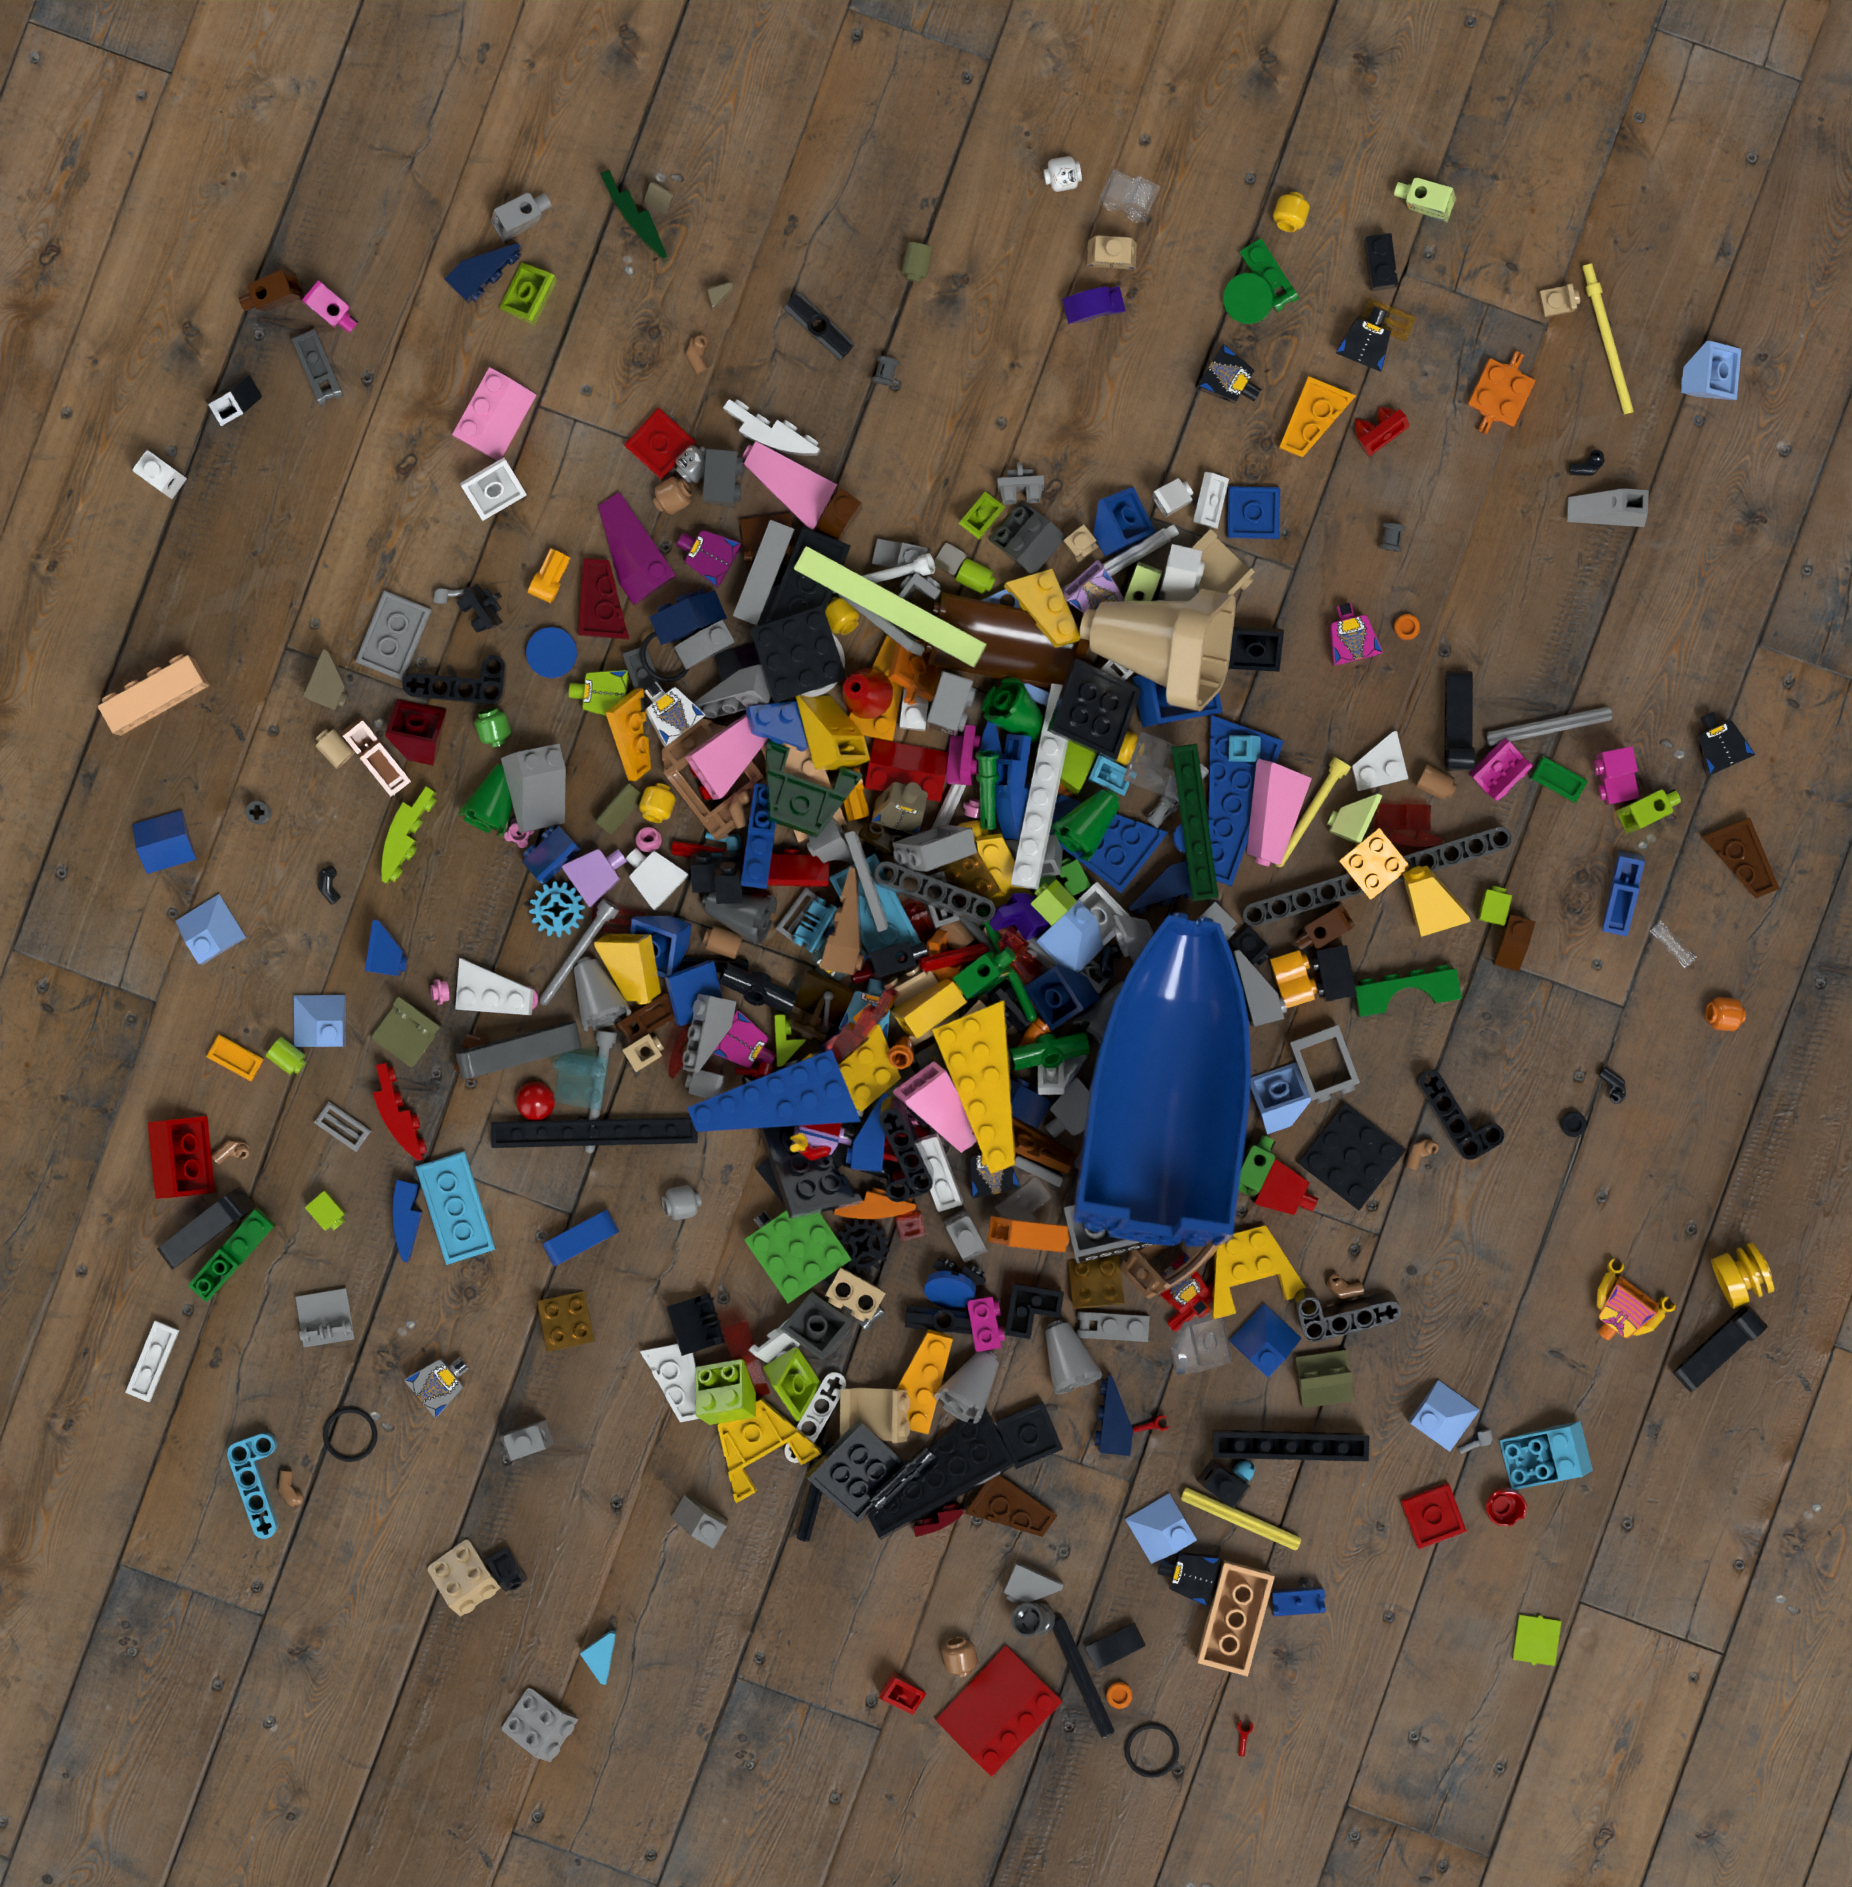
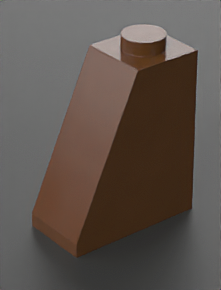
M840 488L826 507L814 531L840 541L861 512L862 503Z

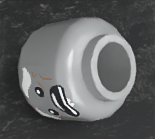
M691 445L677 457V467L675 470L688 483L691 481L699 483L704 478L706 449L703 446L698 449L696 446Z

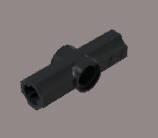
M799 292L784 306L783 309L839 361L855 346L844 333L830 322L826 315L817 310ZM821 320L827 325L826 329L821 333L815 332L812 329L815 321Z
M728 962L724 966L718 980L719 984L743 994L747 1003L754 1006L765 1004L787 1015L792 1011L798 996L796 993L772 983L771 977L764 972L756 971L749 973Z
M907 1305L904 1326L906 1328L973 1335L969 1311ZM942 1313H946L952 1318L951 1324L947 1327H941L937 1323V1317Z

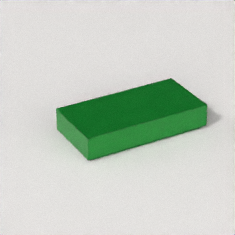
M1542 756L1530 778L1574 804L1579 799L1588 780L1545 756Z

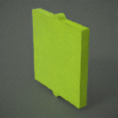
M1519 1615L1512 1659L1531 1662L1532 1665L1539 1663L1555 1666L1562 1621L1546 1619L1541 1615H1538V1617Z

